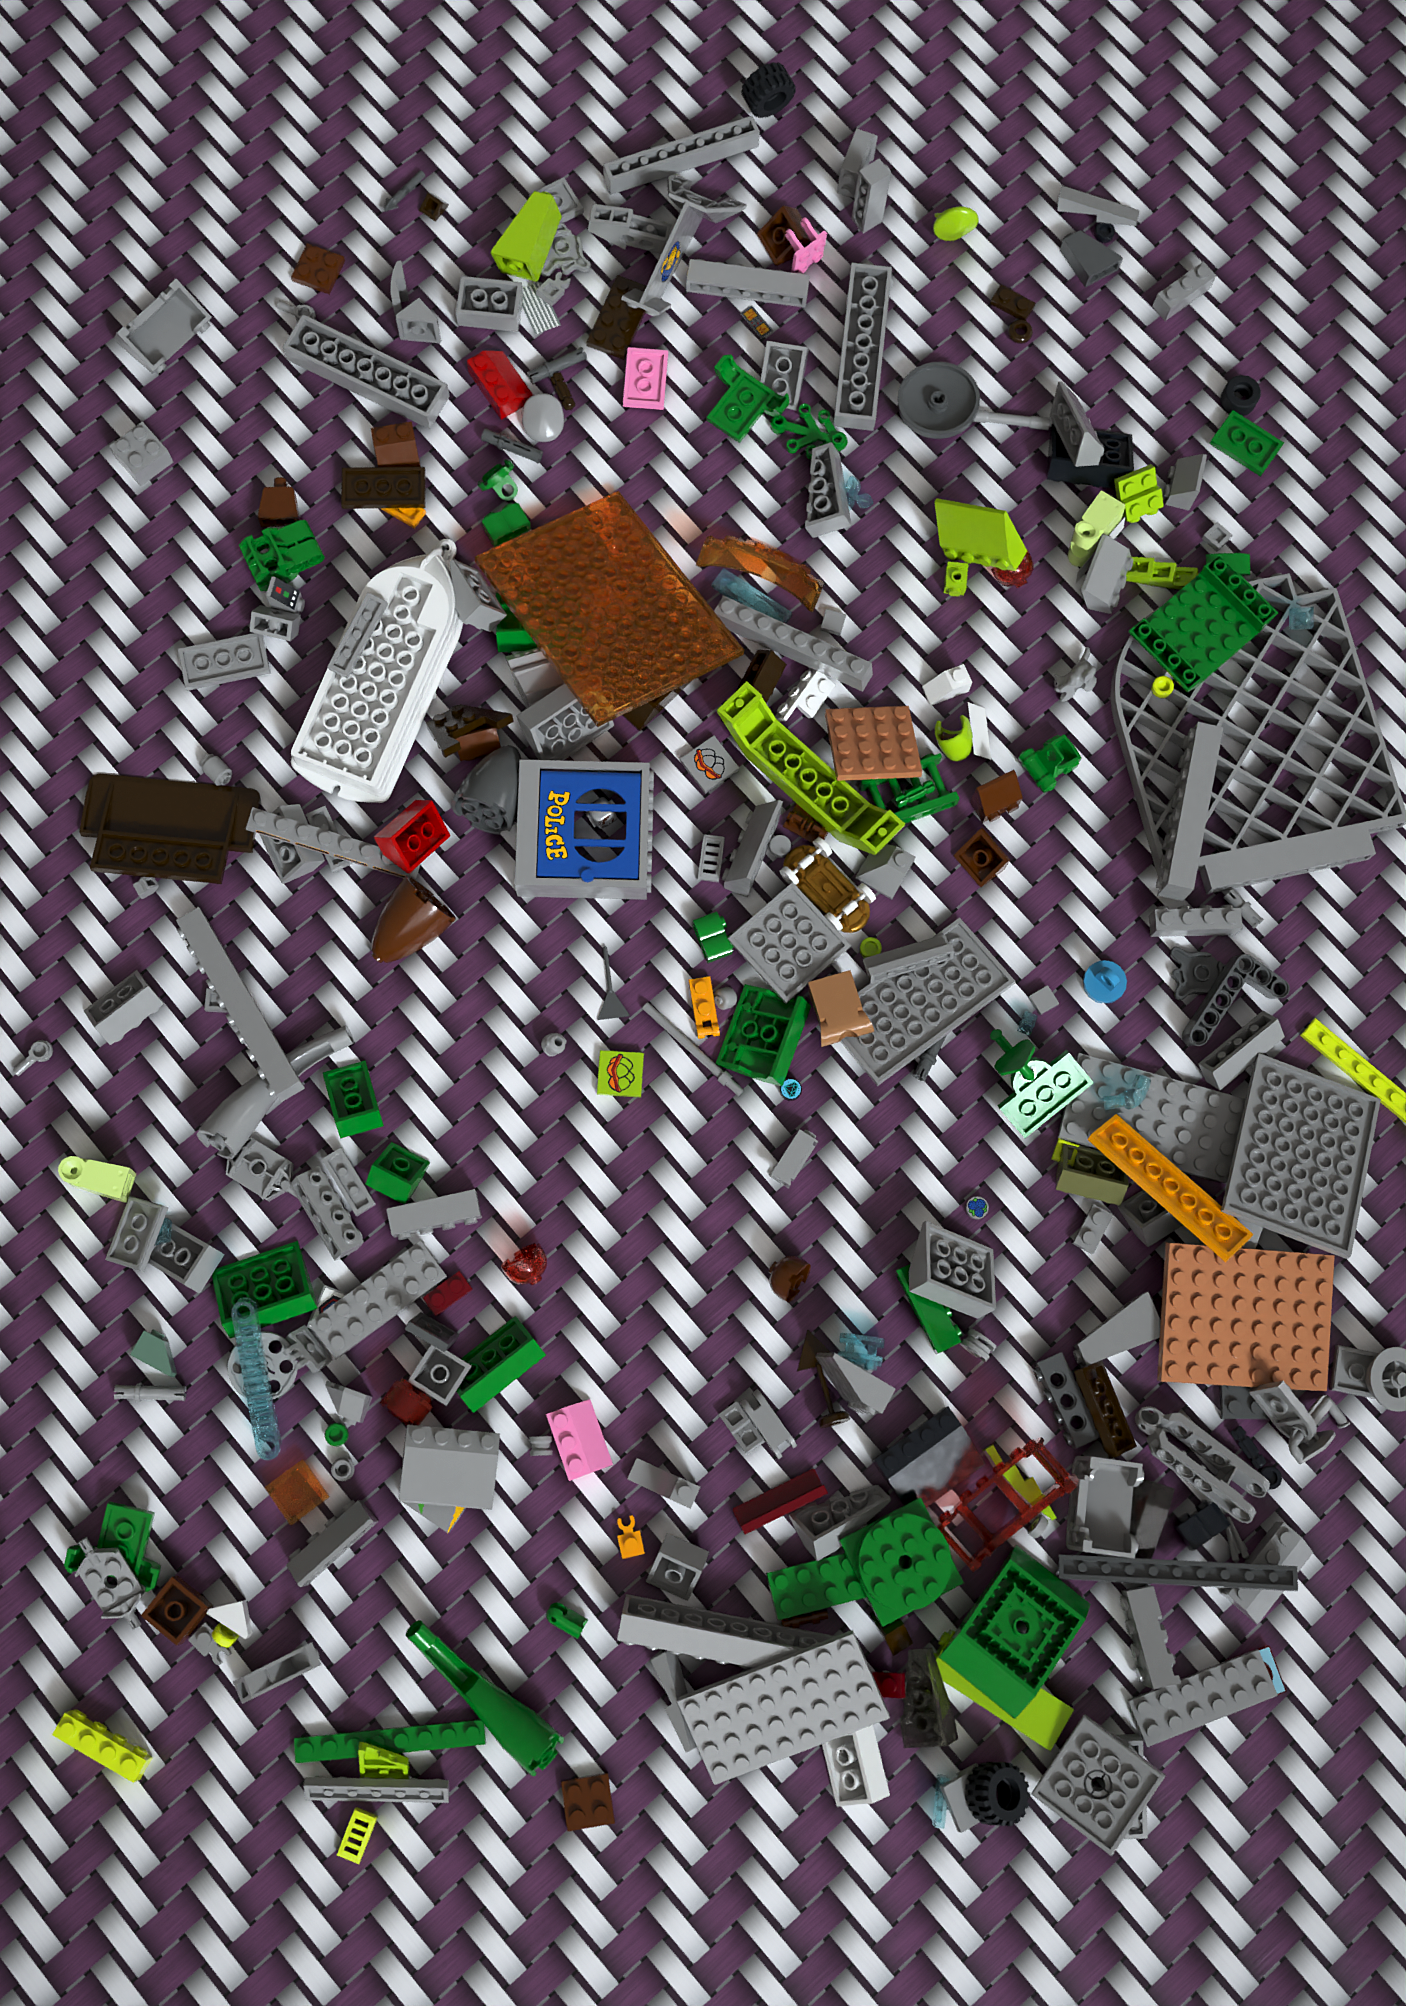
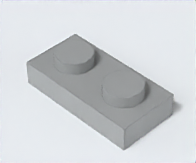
M1093 1204L1072 1244L1090 1254H1094L1113 1214Z

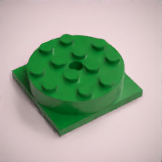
M921 1497L839 1540L881 1627L913 1610L928 1606L939 1596L964 1583L951 1558L949 1545L944 1535L933 1523ZM902 1555L909 1558L908 1565L905 1568H901L899 1565V1558Z

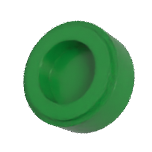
M333 1423L325 1430V1440L332 1446H341L348 1440V1429L341 1423Z

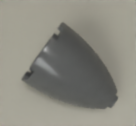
M507 745L491 752L470 771L459 786L452 799L451 807L457 816L463 815L471 821L470 826L492 834H500L501 831L511 830L518 813L519 762L521 755L516 747Z

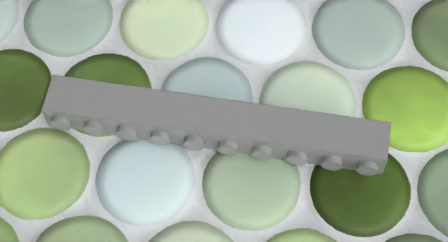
M197 907L176 919L179 928L176 929L182 940L187 939L189 945L186 946L192 957L197 956L199 960L196 963L202 974L206 973L209 977L206 980L212 992L217 991L219 995L216 997L217 1002L222 1009L226 1007L229 1012L226 1017L232 1027L237 1026L239 1031L236 1032V1035L242 1044L246 1043L249 1047L246 1052L251 1061H257L259 1065L256 1068L262 1080L266 1078L269 1082V1085L266 1087L273 1098L277 1096L283 1102L305 1089L202 910Z

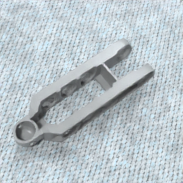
M1151 1406L1143 1407L1136 1413V1425L1148 1435L1147 1442L1153 1456L1238 1521L1250 1523L1253 1520L1256 1510L1243 1499L1244 1496L1234 1490L1229 1484L1232 1480L1252 1496L1262 1498L1270 1487L1269 1481L1182 1413L1164 1415L1157 1408ZM1165 1432H1170L1217 1468L1219 1472L1216 1477L1205 1470L1206 1467L1200 1466L1188 1457L1184 1450H1179L1167 1441L1168 1438Z

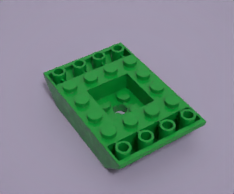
M1015 1545L943 1649L939 1658L1012 1718L1016 1719L1037 1695L1086 1620L1091 1604L1019 1546ZM1017 1621H1023L1026 1624L1027 1631L1025 1634L1017 1631Z

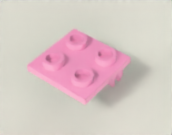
M806 217L801 219L802 222L800 224L812 243L804 248L791 229H788L786 231L787 234H785L795 251L791 273H804L809 265L813 262L817 263L824 255L827 232L824 230L818 235Z

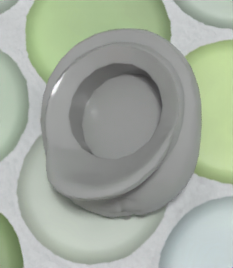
M535 394L524 404L522 423L526 434L531 439L537 442H550L556 439L562 432L564 426L563 409L558 399L550 394Z

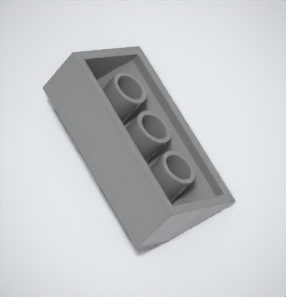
M1058 381L1050 418L1075 467L1099 465L1100 458L1104 453L1103 444L1100 443L1097 433L1094 431L1090 419L1087 418L1084 407L1080 404L1078 398L1063 381Z
M354 1500L350 1501L343 1508L344 1513L339 1518L336 1516L331 1518L325 1524L326 1529L321 1534L316 1532L307 1540L309 1545L303 1550L298 1548L288 1557L291 1561L286 1566L299 1587L309 1585L379 1522L362 1500L357 1502Z
M1275 1522L1249 1555L1248 1560L1243 1564L1297 1566V1571L1299 1572L1313 1554V1551L1304 1539L1285 1522ZM1224 1588L1221 1591V1594L1256 1625L1259 1624L1283 1593V1591L1239 1588Z

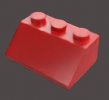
M484 350L467 360L470 376L501 420L523 408L525 402L533 396L503 351Z
M415 800L377 833L374 839L385 857L404 872L410 874L451 835L432 800Z

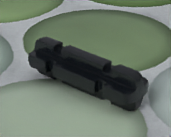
M1238 1426L1234 1428L1230 1433L1235 1441H1239L1237 1444L1247 1458L1252 1459L1250 1462L1254 1468L1258 1469L1264 1466L1266 1459L1262 1454L1259 1455L1258 1452L1260 1451L1249 1436L1246 1437V1431L1243 1427Z

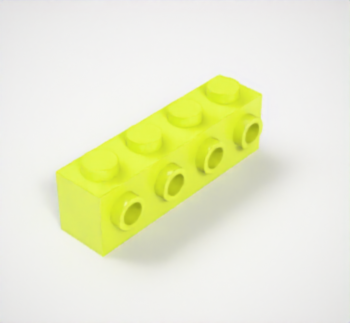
M74 1709L64 1713L52 1736L133 1783L141 1779L153 1758L147 1754L148 1751L138 1745L133 1746L127 1742L124 1736L106 1730L107 1727L97 1721L92 1722L86 1718V1714Z

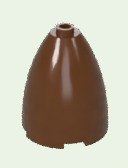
M405 876L395 888L376 923L372 937L371 950L373 953L371 955L379 963L400 960L419 951L440 936L456 920V917L446 905L441 906L442 903L433 896L434 894L412 877L409 879Z

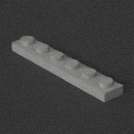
M316 1776L305 1777L304 1781L305 1800L449 1803L450 1796L449 1780L323 1778Z

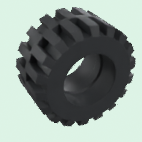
M773 62L758 68L750 74L742 85L741 94L755 117L766 118L778 113L790 103L796 92V86L785 67L781 63Z
M1009 1762L980 1763L979 1767H974L972 1770L973 1774H969L967 1778L969 1784H966L965 1790H968V1795H965L966 1801H969L968 1809L973 1811L972 1816L975 1819H979V1822L982 1824L996 1826H1013V1823L1017 1824L1020 1822V1817H1024L1026 1814L1025 1808L1029 1807L1027 1801L1030 1798V1792L1027 1790L1029 1784L1024 1780L1026 1777L1024 1773L1019 1772L1020 1768L1013 1766ZM997 1785H998V1788H999V1800H998V1802H997V1799H996V1788H997Z

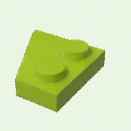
M364 1742L359 1743L360 1778L409 1779L408 1757Z

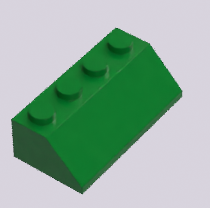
M907 1265L897 1270L895 1274L935 1354H939L960 1343V1337L963 1335L958 1325L952 1324L949 1318L952 1316L949 1307L909 1292L910 1265Z
M514 1316L461 1358L472 1367L456 1392L474 1413L524 1372L538 1363L546 1354L520 1320Z

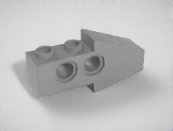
M593 204L588 225L589 232L625 250L626 245L662 254L669 239L672 224L634 215V209Z

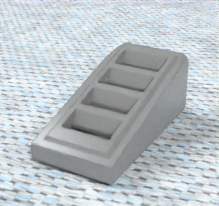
M704 834L698 880L719 883L725 837ZM707 844L718 845L719 847L707 846ZM706 852L718 853V856L705 854ZM704 861L717 862V865L704 864ZM703 869L715 870L716 874L704 873Z

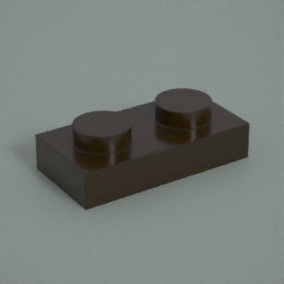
M1002 284L990 302L991 305L1019 320L1025 321L1036 304Z

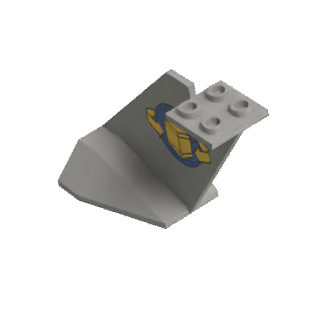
M676 174L669 176L667 180L668 197L682 210L645 291L634 288L622 295L621 300L626 301L627 305L632 308L640 307L644 309L645 313L651 316H659L670 309L672 304L661 300V297L701 220L704 218L713 223H718L746 209L747 204L730 197L717 203L690 191L693 181Z

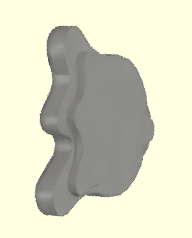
M563 223L558 225L541 272L542 276H550L557 268H560L564 275L570 274L573 270L588 272L591 268L590 262L583 255L581 239L579 236L577 238L571 234V231Z

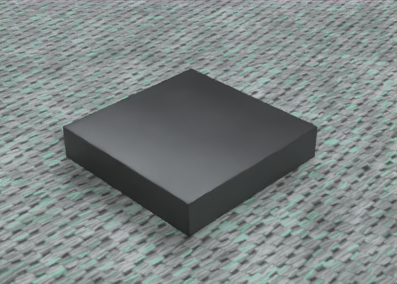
M422 1312L411 1319L405 1328L408 1332L443 1352L449 1349L460 1335Z

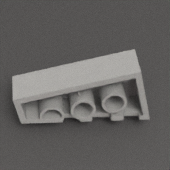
M832 442L813 448L810 469L811 484H809L808 489L810 495L806 509L808 515L807 520H805V528L812 538L852 526L840 453Z
M1144 1585L1121 1590L1123 1596H1120V1603L1123 1611L1126 1610L1128 1620H1125L1128 1634L1132 1635L1133 1644H1131V1652L1133 1657L1137 1658L1139 1667L1136 1668V1674L1139 1682L1152 1689L1181 1684L1179 1675L1174 1676L1172 1670L1173 1664H1175L1173 1653L1165 1645L1168 1642L1166 1629L1163 1624H1159L1162 1614L1154 1586Z

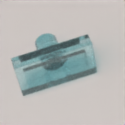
M937 1774L932 1824L935 1828L945 1829L946 1810L949 1809L940 1785L950 1781L947 1775Z

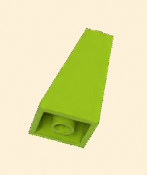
M534 191L493 247L491 254L501 273L538 282L562 217L555 199L550 193Z

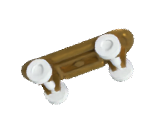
M818 837L813 841L814 847L802 845L792 849L786 855L783 868L780 870L784 880L789 885L793 882L838 932L853 933L862 929L870 916L869 904L876 899L872 890L864 883L855 887L827 858L832 854V850L822 838Z

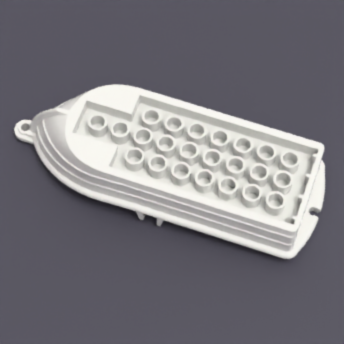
M442 539L429 554L411 557L388 567L373 577L361 592L339 644L367 593L387 601L388 606L349 678L347 679L327 668L291 749V765L293 769L318 788L332 794L334 788L339 786L341 789L338 797L357 802L383 803L390 798L433 698H437L436 690L438 685L443 684V674L457 645L463 627V622L459 619V613L455 608V593L451 578L450 561L454 559L457 552L456 545L452 540Z

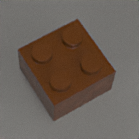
M173 1576L141 1616L178 1646L184 1643L207 1614V1611L212 1608L213 1604L182 1578Z

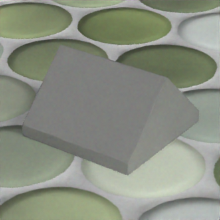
M420 298L396 314L400 340L441 343L438 319Z

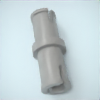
M1234 889L1224 896V899L1230 905H1233L1234 908H1241L1242 917L1253 929L1264 920L1250 907L1251 904L1245 902Z

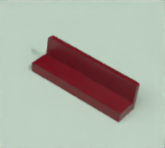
M811 1469L734 1507L733 1512L744 1535L828 1494L825 1486L822 1485L815 1469Z

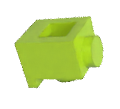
M948 561L945 569L943 593L951 596L965 594L969 563Z

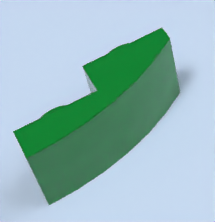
M1220 553L1241 576L1250 575V554ZM1206 554V564L1218 554Z

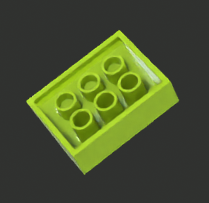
M936 498L935 510L939 543L947 558L962 560L967 563H977L985 567H997L1001 570H1017L1027 553V549L1006 511Z

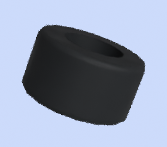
M1234 376L1227 382L1221 393L1220 401L1222 407L1229 414L1234 410L1240 415L1246 416L1253 411L1258 403L1261 389L1255 379L1249 376ZM1234 392L1243 393L1247 400L1237 398Z

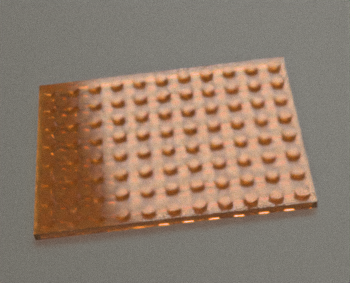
M619 491L475 556V563L597 727L744 655L743 647Z

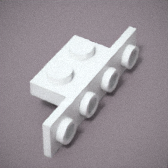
M809 668V670L801 675L799 684L789 692V698L786 702L779 706L775 718L778 721H787L796 707L807 718H813L836 685L823 673Z

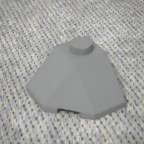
M326 1381L325 1386L337 1414L344 1417L342 1421L354 1426L357 1422L363 1423L373 1397Z

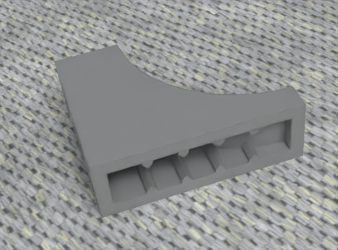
M636 1458L627 1478L690 1509L700 1489L699 1486Z

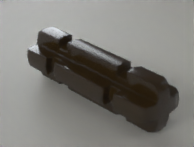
M560 372L554 373L551 376V381L553 385H556L554 387L566 411L572 410L576 404L574 399L570 398L572 395Z

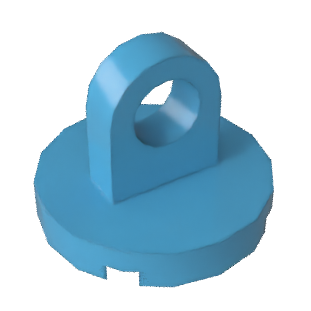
M1111 961L1095 962L1089 966L1083 976L1084 991L1090 999L1097 1003H1113L1126 990L1127 979L1124 971L1119 965Z

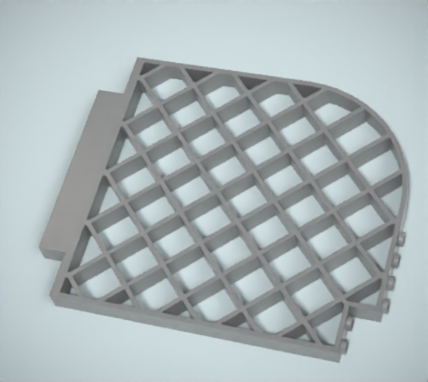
M1276 573L1268 578L1256 577L1250 580L1248 583L1270 605L1284 612L1275 629L1266 625L1257 634V636L1267 641L1257 658L1242 649L1230 658L1249 669L1239 687L1213 673L1194 689L1190 697L1173 689L1172 693L1165 699L1182 708L1171 727L1143 711L1153 695L1151 686L1156 678L1124 660L1133 641L1138 643L1132 636L1129 637L1118 657L1113 672L1110 694L1111 710L1157 876L1162 874L1160 860L1166 852V848L1159 841L1157 830L1164 819L1168 820L1169 816L1173 815V809L1171 808L1173 796L1168 804L1165 805L1145 792L1143 781L1149 771L1152 770L1175 784L1176 777L1180 775V772L1159 761L1157 758L1168 740L1182 748L1185 735L1175 729L1186 711L1207 724L1223 727L1224 734L1246 746L1235 765L1218 755L1216 769L1228 775L1217 794L1211 793L1206 822L1216 808L1243 825L1232 843L1205 829L1203 842L1221 852L1199 858L1197 871H1200L1206 895L1369 860L1376 854L1370 834L1401 828L1406 824L1404 802L1337 588H1321L1313 593L1302 592L1296 595L1290 573L1283 575L1282 573ZM1281 587L1283 595L1271 588ZM1327 601L1329 610L1322 619L1302 606ZM1155 611L1149 614L1145 619L1151 616ZM1288 615L1315 630L1306 648L1279 632ZM1330 617H1332L1334 625L1328 622ZM1320 634L1341 646L1344 656L1338 666L1310 651ZM1271 644L1298 659L1289 676L1261 661ZM1302 663L1309 665L1330 678L1320 695L1293 680ZM1345 664L1347 665L1348 672L1343 670ZM1163 669L1160 676H1165L1167 671ZM1121 673L1150 689L1140 708L1120 697ZM1253 673L1281 688L1271 706L1243 690ZM1335 681L1355 692L1358 705L1352 714L1325 698ZM1203 683L1232 698L1221 716L1193 700ZM1286 691L1313 707L1303 724L1275 709ZM1236 701L1263 717L1253 735L1226 720ZM1318 710L1345 725L1335 743L1308 728ZM1360 712L1362 713L1363 720L1358 718ZM1123 714L1132 718L1128 727ZM1268 720L1295 735L1285 754L1258 739ZM1136 721L1164 737L1154 756L1149 755L1131 743L1129 732ZM1350 729L1370 740L1373 752L1367 762L1340 747ZM1300 739L1327 754L1317 773L1290 757ZM1250 749L1278 765L1268 783L1261 781L1240 768ZM1333 758L1359 773L1349 792L1323 777ZM1375 760H1376V762H1377V765H1378V768H1379V769H1377L1376 767L1372 766V765L1374 764ZM1137 762L1146 767L1142 775H1140ZM1282 769L1289 771L1310 784L1300 802L1272 787ZM1365 777L1385 788L1388 801L1382 811L1355 796ZM1232 779L1260 794L1250 813L1222 798ZM1315 788L1342 803L1332 822L1305 807ZM1265 798L1292 813L1282 832L1254 817ZM1348 807L1371 820L1343 827L1337 826ZM1392 810L1393 816L1388 817L1389 811ZM1151 811L1160 815L1156 824H1154ZM1298 817L1321 830L1315 833L1287 838ZM1247 828L1271 841L1254 846L1236 848Z

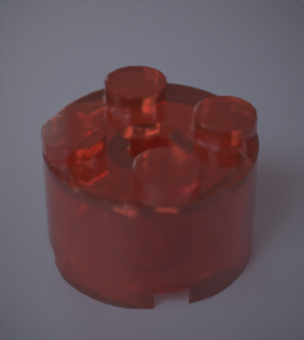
M405 1379L396 1380L379 1404L382 1407L387 1404L388 1412L405 1425L412 1423L413 1425L420 1426L433 1408L431 1406V1399L421 1391L419 1394L415 1393L412 1388L413 1385Z

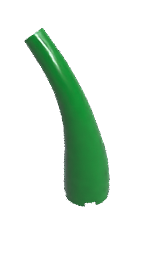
M421 1620L414 1622L407 1629L406 1637L466 1701L499 1745L531 1776H536L537 1772L535 1770L538 1767L543 1771L559 1752L555 1749L557 1743L562 1744L564 1742V1737L532 1709L483 1677L437 1637Z

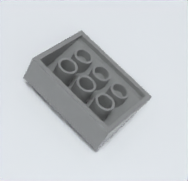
M586 669L516 716L521 730L538 760L563 761L614 726L601 683Z
M776 800L757 805L754 812H749L745 822L748 824L746 831H741L738 838L740 846L738 850H733L730 861L733 863L730 869H725L722 880L725 881V889L748 898L779 823L783 801Z
M924 1221L909 1268V1292L979 1319L996 1310L993 1249Z
M836 1353L816 1354V1359L842 1399L848 1402L847 1407L857 1413L861 1412L868 1415L883 1413L895 1391L894 1387Z
M407 1425L398 1502L492 1510L500 1433Z

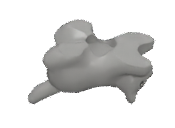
M1089 647L1085 648L1082 658L1067 675H1053L1055 679L1054 690L1062 693L1060 696L1061 702L1071 699L1079 688H1083L1088 692L1095 687L1097 680L1094 676L1096 668L1087 661L1090 656Z

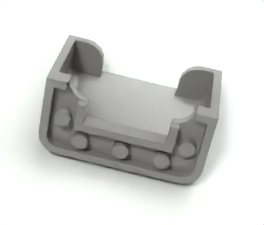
M177 279L173 280L168 285L169 287L133 321H130L126 327L123 326L114 337V340L152 374L154 372L159 374L167 366L165 362L197 332L203 333L211 326L208 322L212 317Z
M1092 1456L1075 1457L1072 1465L1066 1530V1546L1069 1550L1135 1559V1554L1138 1551V1541L1133 1534H1129L1133 1487H1137L1144 1480L1143 1464Z

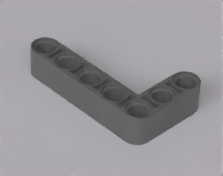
M1248 954L1231 957L1182 1033L1183 1042L1188 1046L1204 1045L1245 983L1269 999L1286 997L1290 991L1289 984ZM1240 959L1244 962L1243 969L1239 967ZM1257 972L1261 974L1260 982L1256 978ZM1229 977L1233 981V985L1231 988L1227 984V980ZM1275 984H1276V985L1278 986V988H1279V991H1278L1277 994H1276V993L1274 992V990H1273V987H1274ZM1217 995H1219L1221 998L1220 1005L1216 1004ZM1206 1013L1210 1017L1208 1023L1204 1021V1015ZM1194 1031H1196L1198 1034V1039L1196 1042L1192 1038V1034Z

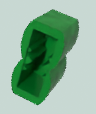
M519 503L507 504L500 512L488 513L482 520V528L494 547L501 546L531 530L530 521Z
M714 912L692 921L694 932L707 963L732 955V948L734 947L728 940L730 936H727L724 930L727 928L723 916L719 917L718 913Z

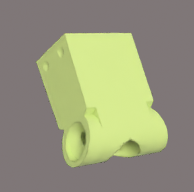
M1102 490L1082 516L1081 521L1074 528L1068 551V559L1072 565L1082 567L1096 551L1102 534L1109 536L1121 522L1125 504Z
M76 1156L66 1157L58 1167L59 1176L71 1186L127 1203L136 1177V1173L128 1167L87 1160Z

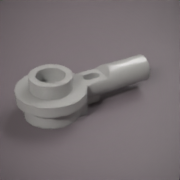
M282 301L277 303V309L294 315L297 322L303 314L315 320V311L308 305H298L295 307Z
M44 1040L34 1042L28 1051L29 1056L17 1065L13 1072L20 1076L36 1061L45 1062L49 1060L53 1054L51 1044Z

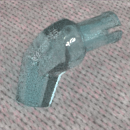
M1136 1075L1131 1087L1125 1089L1122 1094L1103 1096L1105 1110L1121 1107L1130 1110L1139 1106L1146 1098L1151 1079L1143 1075Z

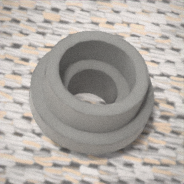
M348 1458L335 1460L331 1467V1473L338 1481L349 1480L355 1471L353 1462ZM342 1465L347 1467L345 1474H341L339 1471Z

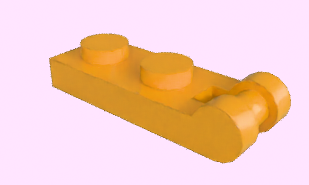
M710 976L689 979L698 1039L705 1038L707 1035H713V1037L720 1036ZM702 1022H711V1026L703 1027Z

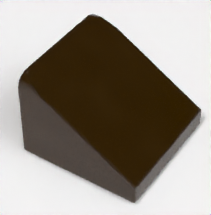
M428 192L419 211L436 221L449 204Z

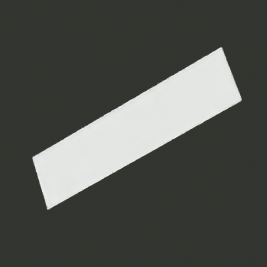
M1125 517L1111 532L1109 537L1115 539L1124 528ZM1095 552L1077 572L1076 583L1089 569Z

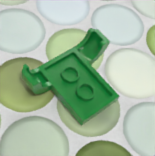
M731 354L723 355L714 367L716 375L729 389L709 413L707 421L738 443L743 440L764 412L778 418L788 407L789 395L787 393L784 396L777 394L742 370L735 363Z
M109 1502L107 1503L98 1545L92 1547H97L98 1549L118 1548L139 1583L145 1586V1591L148 1592L157 1586L161 1570L159 1563L144 1558L155 1512ZM80 1545L70 1546L67 1550L64 1567L68 1573L77 1571L85 1558V1553Z

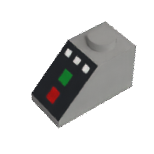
M271 577L266 594L271 608L295 614L302 612L305 600L302 598L301 592L282 580Z

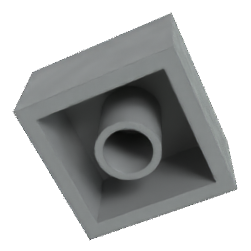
M143 422L109 446L118 462L140 487L173 463L168 450Z

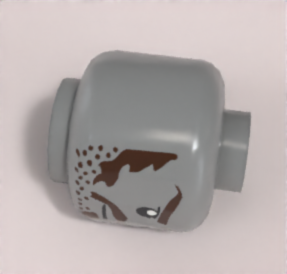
M600 797L591 804L615 803L612 799L608 801L605 797ZM588 811L585 813L594 828L603 829L617 820L615 812Z

